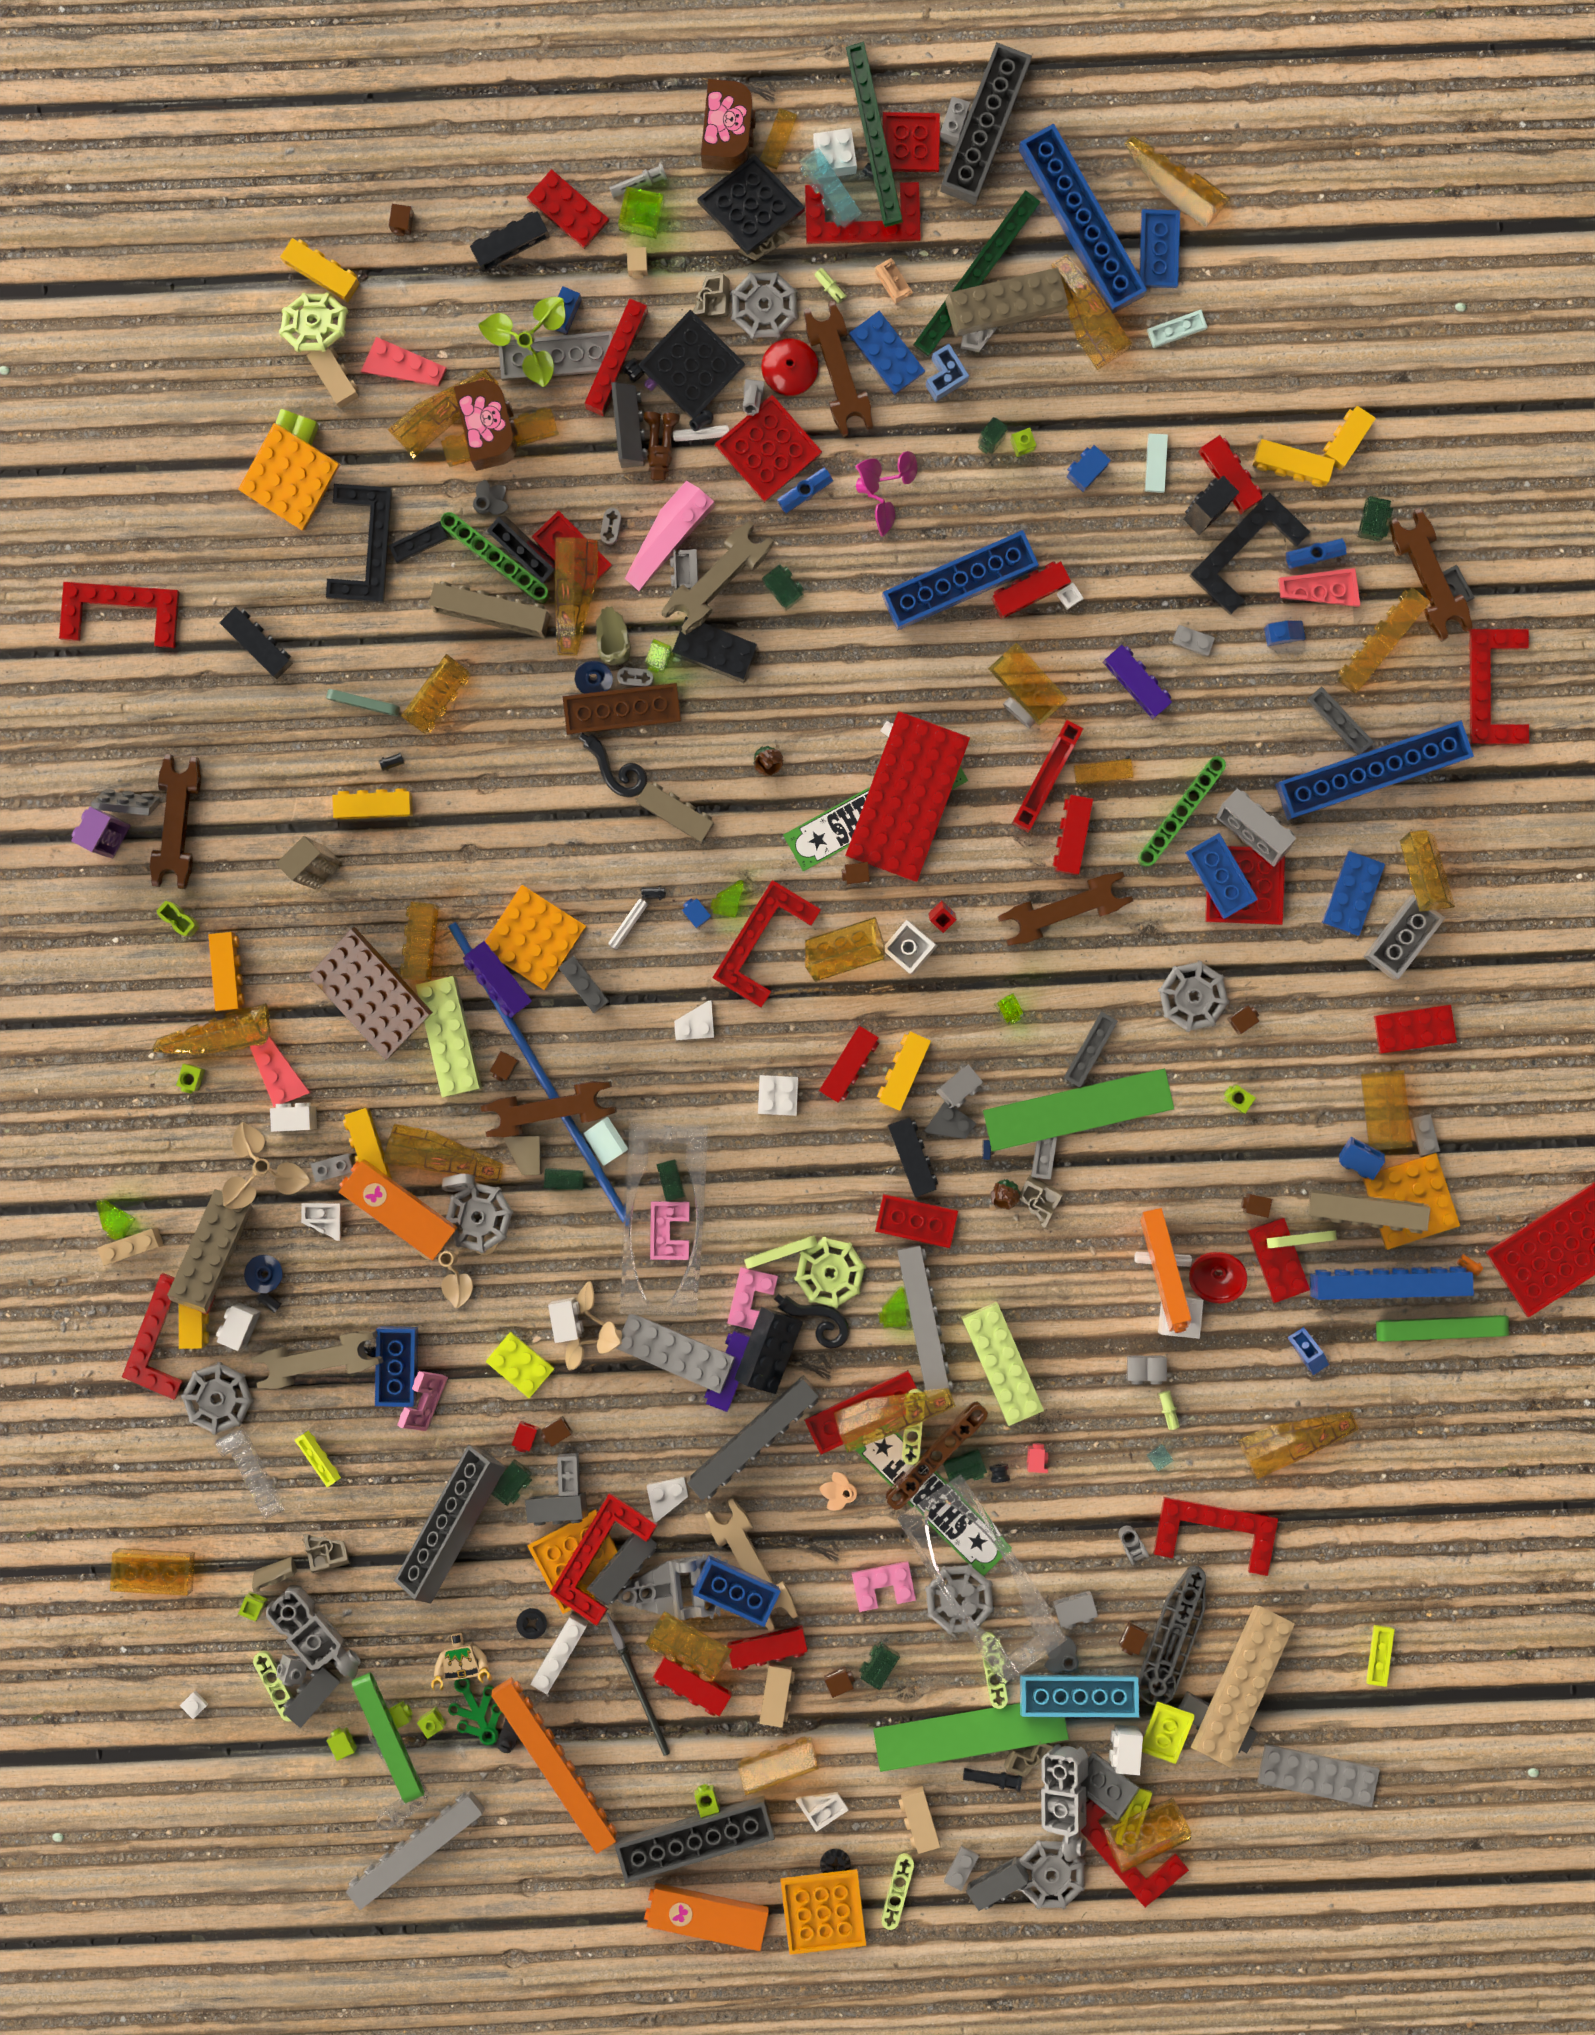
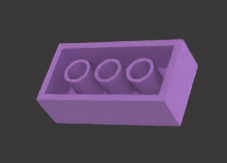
M89 807V809L83 812L81 816L82 822L79 827L77 826L74 829L71 841L93 853L113 859L131 825L111 814Z

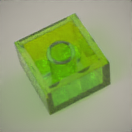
M626 186L618 220L619 231L657 239L665 203L664 194Z

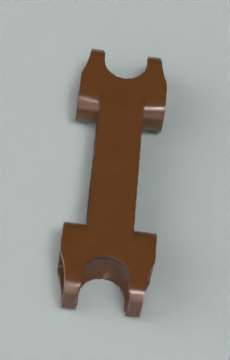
M834 300L828 302L830 317L827 320L817 321L812 316L809 308L804 309V317L810 346L820 344L837 400L829 402L833 420L839 428L842 437L848 436L846 422L850 417L858 416L863 419L867 430L873 428L871 405L866 391L858 394L856 392L840 341L841 337L848 335L842 314Z
M1418 508L1413 512V519L1416 525L1414 529H1404L1396 518L1389 521V528L1397 553L1400 556L1408 553L1431 605V607L1424 609L1425 617L1430 628L1437 635L1438 639L1443 642L1449 638L1446 621L1456 620L1465 632L1470 631L1473 626L1465 598L1462 594L1453 597L1430 543L1437 541L1435 530L1423 511Z
M165 754L158 779L159 791H167L161 850H152L150 857L151 883L154 887H160L163 875L167 871L173 870L177 875L178 889L186 890L189 877L192 873L193 855L192 853H184L190 794H199L201 787L200 761L198 757L191 756L188 769L183 773H177L174 769V756L171 754Z
M1124 873L1104 874L1087 881L1090 890L1035 910L1031 901L1014 906L1011 910L997 917L999 922L1012 919L1018 922L1020 926L1019 934L1006 941L1007 946L1026 944L1043 938L1041 928L1097 908L1099 917L1116 912L1123 906L1133 902L1132 896L1119 899L1111 893L1112 884L1124 878Z
M590 1081L575 1084V1094L520 1105H518L517 1097L511 1096L480 1106L481 1112L494 1111L500 1116V1125L496 1129L486 1131V1137L505 1138L524 1134L522 1124L579 1114L581 1123H585L617 1113L616 1107H602L597 1102L598 1092L612 1087L611 1081Z
M978 1401L969 1404L956 1417L953 1424L919 1458L918 1462L907 1472L903 1473L888 1489L885 1498L894 1510L901 1509L966 1438H969L987 1419L988 1412ZM975 1410H981L978 1417L972 1416ZM961 1425L966 1426V1429H965V1430H963L962 1428L960 1429V1426H961ZM947 1437H954L955 1442L953 1445L947 1446L945 1445V1439ZM940 1451L942 1455L940 1459L934 1460L931 1458L932 1453ZM919 1466H928V1471L925 1474H920L918 1472ZM908 1481H909L910 1483L913 1482V1484H912L911 1486H910L909 1484L907 1485L906 1483H907ZM894 1494L901 1495L900 1499L892 1500Z

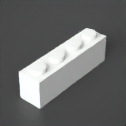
M571 1613L530 1685L548 1694L586 1629L587 1621Z

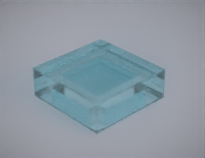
M1162 1444L1146 1454L1157 1471H1160L1174 1461Z

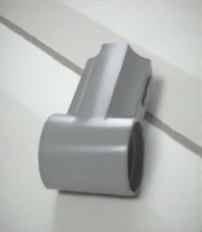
M745 379L742 411L746 412L747 415L754 416V414L759 413L765 381Z

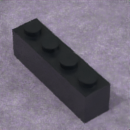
M538 211L534 213L529 212L523 216V219L511 221L505 228L492 231L489 234L490 236L475 240L470 245V248L482 272L546 240L550 236Z
M499 516L488 528L487 532L542 584L550 582L561 569L506 516Z
M234 607L219 623L274 678L278 679L293 664L289 660L291 656L284 649L280 651L276 647L278 643L270 635L266 637L262 633L264 629L257 622L253 624L249 620L251 616L243 608L239 610L237 607Z
M908 1117L889 1124L888 1128L914 1197L916 1198L937 1190L935 1186L938 1185L935 1173L931 1175L929 1167L932 1166L928 1156L924 1157L922 1151L925 1148L922 1138H917L915 1131H918L915 1120H911Z

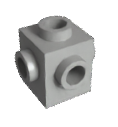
M283 1654L281 1662L277 1667L276 1677L286 1686L301 1685L306 1676L307 1665L299 1656Z

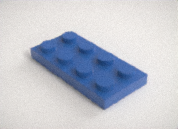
M1142 209L1139 276L1145 287H1178L1180 210Z
M880 310L849 333L851 339L894 395L925 373L924 368Z
M1220 833L1185 852L1223 919L1258 900Z
M1348 851L1322 923L1359 936L1385 864Z

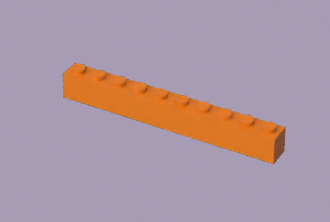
M511 1677L492 1689L491 1696L595 1853L598 1854L616 1842L617 1830L613 1823L609 1824L604 1809L602 1807L599 1808L595 1803L597 1801L591 1791L588 1792L585 1788L586 1783L581 1776L578 1777L575 1773L576 1769L572 1761H567L565 1758V1751L560 1744L557 1745L554 1741L555 1737L552 1731L544 1726L541 1714H536L531 1699L525 1697L522 1693L523 1688L518 1681L515 1682Z

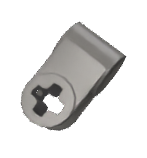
M1126 1525L1120 1528L1118 1533L1119 1539L1130 1563L1134 1565L1136 1561L1144 1557L1148 1558L1149 1554L1133 1527ZM1126 1533H1133L1130 1540L1124 1539Z

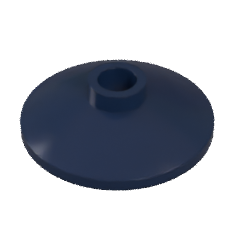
M588 661L577 668L574 680L576 687L583 694L608 691L612 686L613 675L610 668L604 663ZM591 674H596L597 676H596V677H591L590 675H591Z
M258 1255L252 1258L247 1263L244 1271L246 1284L251 1290L258 1293H269L275 1290L283 1277L281 1264L270 1255ZM264 1271L268 1272V1276L266 1278H263L262 1273Z

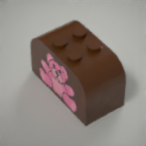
M708 79L701 146L702 168L734 171L748 160L750 147H754L756 110L753 109L752 95L750 90L740 82Z
M479 380L454 386L469 455L475 470L479 471L500 466L511 461L517 451L515 436L518 435V430L514 419H511V417H514L510 401L505 399L501 388L490 380Z

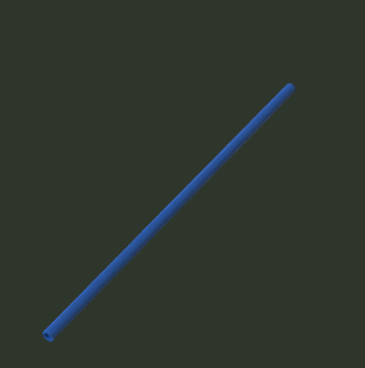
M456 922L449 925V930L464 955L472 950L471 946ZM491 999L549 1099L559 1097L513 1017L510 1018L508 1015H504L500 1010L498 1002ZM560 1117L622 1223L630 1220L631 1217L572 1117Z

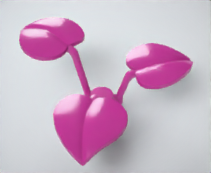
M905 451L899 456L897 464L899 474L895 476L879 478L882 473V467L879 460L874 458L866 459L855 466L861 476L856 482L857 492L866 493L868 497L881 502L877 504L875 510L876 523L881 536H884L892 527L895 521V509L891 502L885 503L884 499L874 495V493L878 491L879 482L902 477L904 484L913 482L917 474V460L914 453L910 451Z

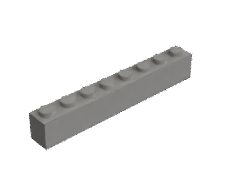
M920 1245L897 1249L928 1402H933L940 1397L948 1399L950 1396L951 1398L950 1393L953 1392L952 1382L947 1380L946 1375L950 1373L948 1362H944L942 1356L946 1354L944 1343L939 1341V1336L942 1335L940 1324L936 1325L935 1317H938L936 1305L932 1306L931 1298H934L932 1286H928L927 1279H931L929 1268H925L923 1260H927L925 1249H921Z
M472 1791L467 1794L464 1792L455 1799L456 1803L452 1806L446 1805L440 1811L441 1814L438 1817H431L425 1822L426 1826L424 1828L414 1830L409 1835L410 1839L406 1842L404 1840L400 1841L394 1847L395 1850L392 1853H385L379 1858L380 1862L375 1866L371 1864L363 1871L364 1875L360 1878L356 1876L348 1883L349 1887L346 1893L359 1910L363 1909L483 1815L485 1808Z

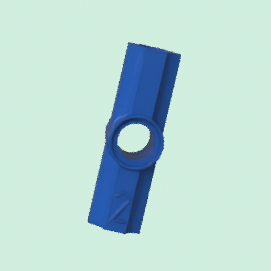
M823 467L806 480L800 481L796 487L779 497L777 502L787 514L804 501L810 500L813 495L831 484L833 479L825 467ZM802 487H808L810 489V492L808 494H802L800 492V489Z
M1343 538L1286 552L1287 565L1289 569L1344 556L1347 554L1346 545ZM1312 550H1318L1320 557H1314Z

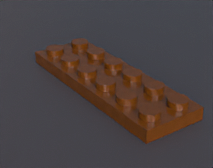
M677 683L562 696L567 735L681 722Z

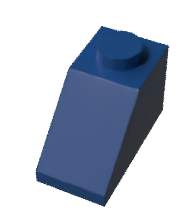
M1287 620L1270 623L1264 627L1267 646L1305 640L1302 621Z
M1304 1327L1288 1337L1290 1343L1312 1375L1329 1366L1324 1352Z

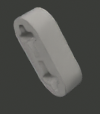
M615 508L607 509L603 516L600 537L602 542L608 546L614 545L619 536L621 514ZM615 513V516L618 518L613 520V525H610V519L607 517ZM610 528L614 538H610V541H607L604 535L608 534Z
M625 667L617 673L619 683L624 686L645 687L651 686L654 681L652 673L646 669ZM628 672V675L634 676V679L628 678L625 682L621 675ZM644 674H647V677L650 678V680H647L644 684L642 680L637 679V677H643Z
M1009 697L1003 703V706L1027 728L1030 729L1036 722L1013 698Z
M459 1174L442 1179V1189L448 1192L472 1189L475 1184V1176L470 1174Z

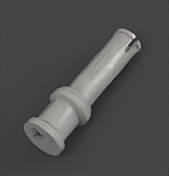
M660 163L658 167L650 170L645 169L642 171L643 174L609 186L613 199L642 186H652L657 181L667 180L662 164Z

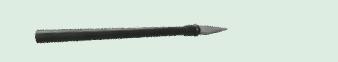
M606 1613L613 1642L618 1648L617 1653L620 1654L619 1656L625 1664L662 1754L666 1756L670 1754V1750L633 1666L628 1647L625 1646L624 1639L610 1615Z

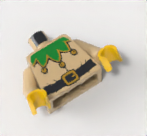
M462 1633L452 1634V1645L446 1646L437 1659L434 1680L431 1686L434 1691L435 1685L439 1683L441 1684L440 1690L442 1691L444 1689L443 1678L444 1682L478 1676V1679L484 1683L483 1677L487 1675L488 1680L491 1681L492 1676L488 1672L486 1655L478 1646H474L473 1642L464 1643Z

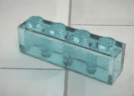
M819 147L800 160L802 166L799 169L805 178L807 176L813 181L810 184L816 194L821 193L824 198L821 202L827 210L831 208L835 214L832 216V219L838 227L842 225L843 228H846L863 215Z

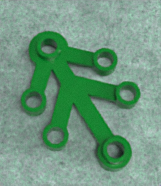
M470 1679L456 1680L454 1687L456 1691L463 1693L471 1710L461 1708L458 1703L454 1702L448 1708L449 1714L477 1721L480 1727L471 1726L468 1721L460 1720L457 1724V1730L460 1733L466 1732L478 1736L484 1745L494 1744L498 1739V1731L495 1727L502 1711L496 1712L494 1707L498 1705L494 1703L491 1708L492 1716L489 1724H487L484 1718L490 1698L492 1697L491 1694H486L485 1690H492L494 1687L492 1685L484 1687L483 1698L479 1707L469 1688L471 1684ZM461 1680L466 1681L465 1686L460 1685ZM456 1706L458 1711L453 1712L451 1707ZM464 1723L466 1729H461L460 1724ZM486 1732H491V1733H492V1737H491V1738L486 1737L485 1733H486Z

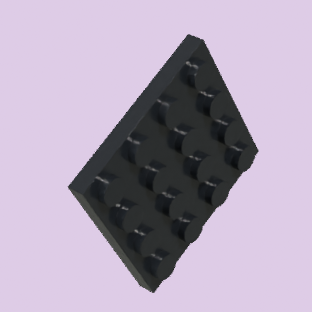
M756 155L697 198V203L747 255L805 212V206Z
M691 309L638 364V367L691 419L696 418L745 366V363Z

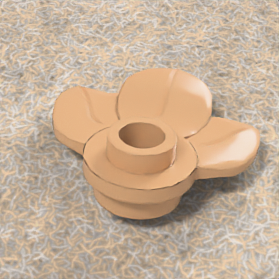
M833 1472L832 1482L824 1483L819 1488L822 1495L829 1499L827 1509L833 1511L843 1509L846 1503L853 1502L857 1497L856 1487L850 1484L847 1477L840 1472ZM845 1490L850 1492L849 1497L845 1496Z

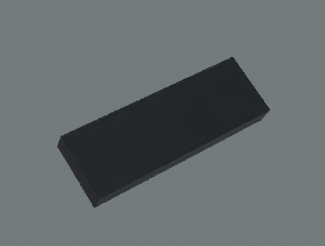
M438 521L388 546L398 564L449 540L441 522Z

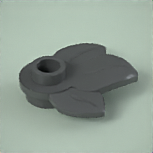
M486 480L481 481L476 487L477 497L473 501L475 511L480 514L490 512L494 515L507 511L509 506L502 501L506 494V487L504 485L490 487ZM481 502H486L484 508L479 506Z
M1064 1636L1061 1644L1058 1642L1046 1643L1045 1650L1050 1659L1047 1660L1044 1666L1054 1673L1062 1670L1066 1672L1076 1670L1079 1661L1075 1655L1077 1648L1074 1641L1070 1637ZM1067 1659L1072 1660L1070 1665L1065 1664Z

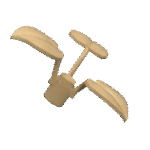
M242 1122L234 1132L232 1148L237 1156L244 1158L250 1154V1157L255 1160L252 1167L253 1174L247 1182L242 1177H232L226 1181L222 1191L223 1205L228 1209H240L248 1206L256 1196L255 1188L249 1184L256 1176H264L267 1172L277 1177L274 1182L275 1187L280 1193L285 1195L298 1192L307 1186L310 1180L307 1174L293 1163H281L277 1168V1173H275L272 1168H269L270 1165L266 1159H259L254 1156V1154L259 1153L263 1149L265 1144L264 1137L257 1129Z
M491 1232L489 1235L484 1236V1242L494 1237L495 1234ZM468 1235L469 1241L477 1243V1237ZM499 1243L486 1250L485 1253L476 1252L481 1255L491 1254L496 1250ZM462 1248L456 1252L453 1250L444 1251L442 1249L437 1257L439 1256V1263L455 1273L447 1275L441 1284L444 1296L455 1308L465 1304L473 1291L471 1277L466 1273L459 1275V1272L453 1267L458 1261V1255L469 1250L468 1248ZM418 1251V1253H419L423 1258L428 1259V1260H431V1259H429L427 1256H425L424 1254H422L420 1251Z
M591 1281L583 1286L577 1296L576 1302H579V1314L585 1313L586 1316L603 1327L599 1332L598 1340L581 1342L580 1338L569 1342L565 1353L568 1370H574L581 1364L584 1357L583 1346L586 1344H597L598 1352L601 1354L611 1352L622 1344V1332L616 1329L613 1322L604 1323L589 1312L593 1308L595 1301Z

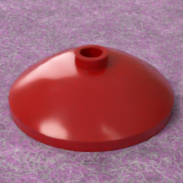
M792 338L779 340L772 344L763 356L761 364L762 375L769 388L784 396L802 394L814 384L817 378V356L813 349L801 340ZM788 361H792L794 364L792 366H788L786 363Z
M1210 1252L1200 1256L1194 1261L1189 1272V1282L1193 1291L1200 1298L1212 1303L1221 1304L1234 1301L1243 1294L1248 1281L1247 1271L1241 1261L1224 1252Z

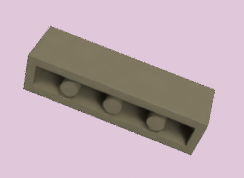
M648 782L636 803L700 843H703L714 825V822L711 821L712 817L704 812L699 814L695 811L696 807L686 802L683 804L678 801L680 798L672 792L668 795L662 791L663 787L655 782L650 784Z

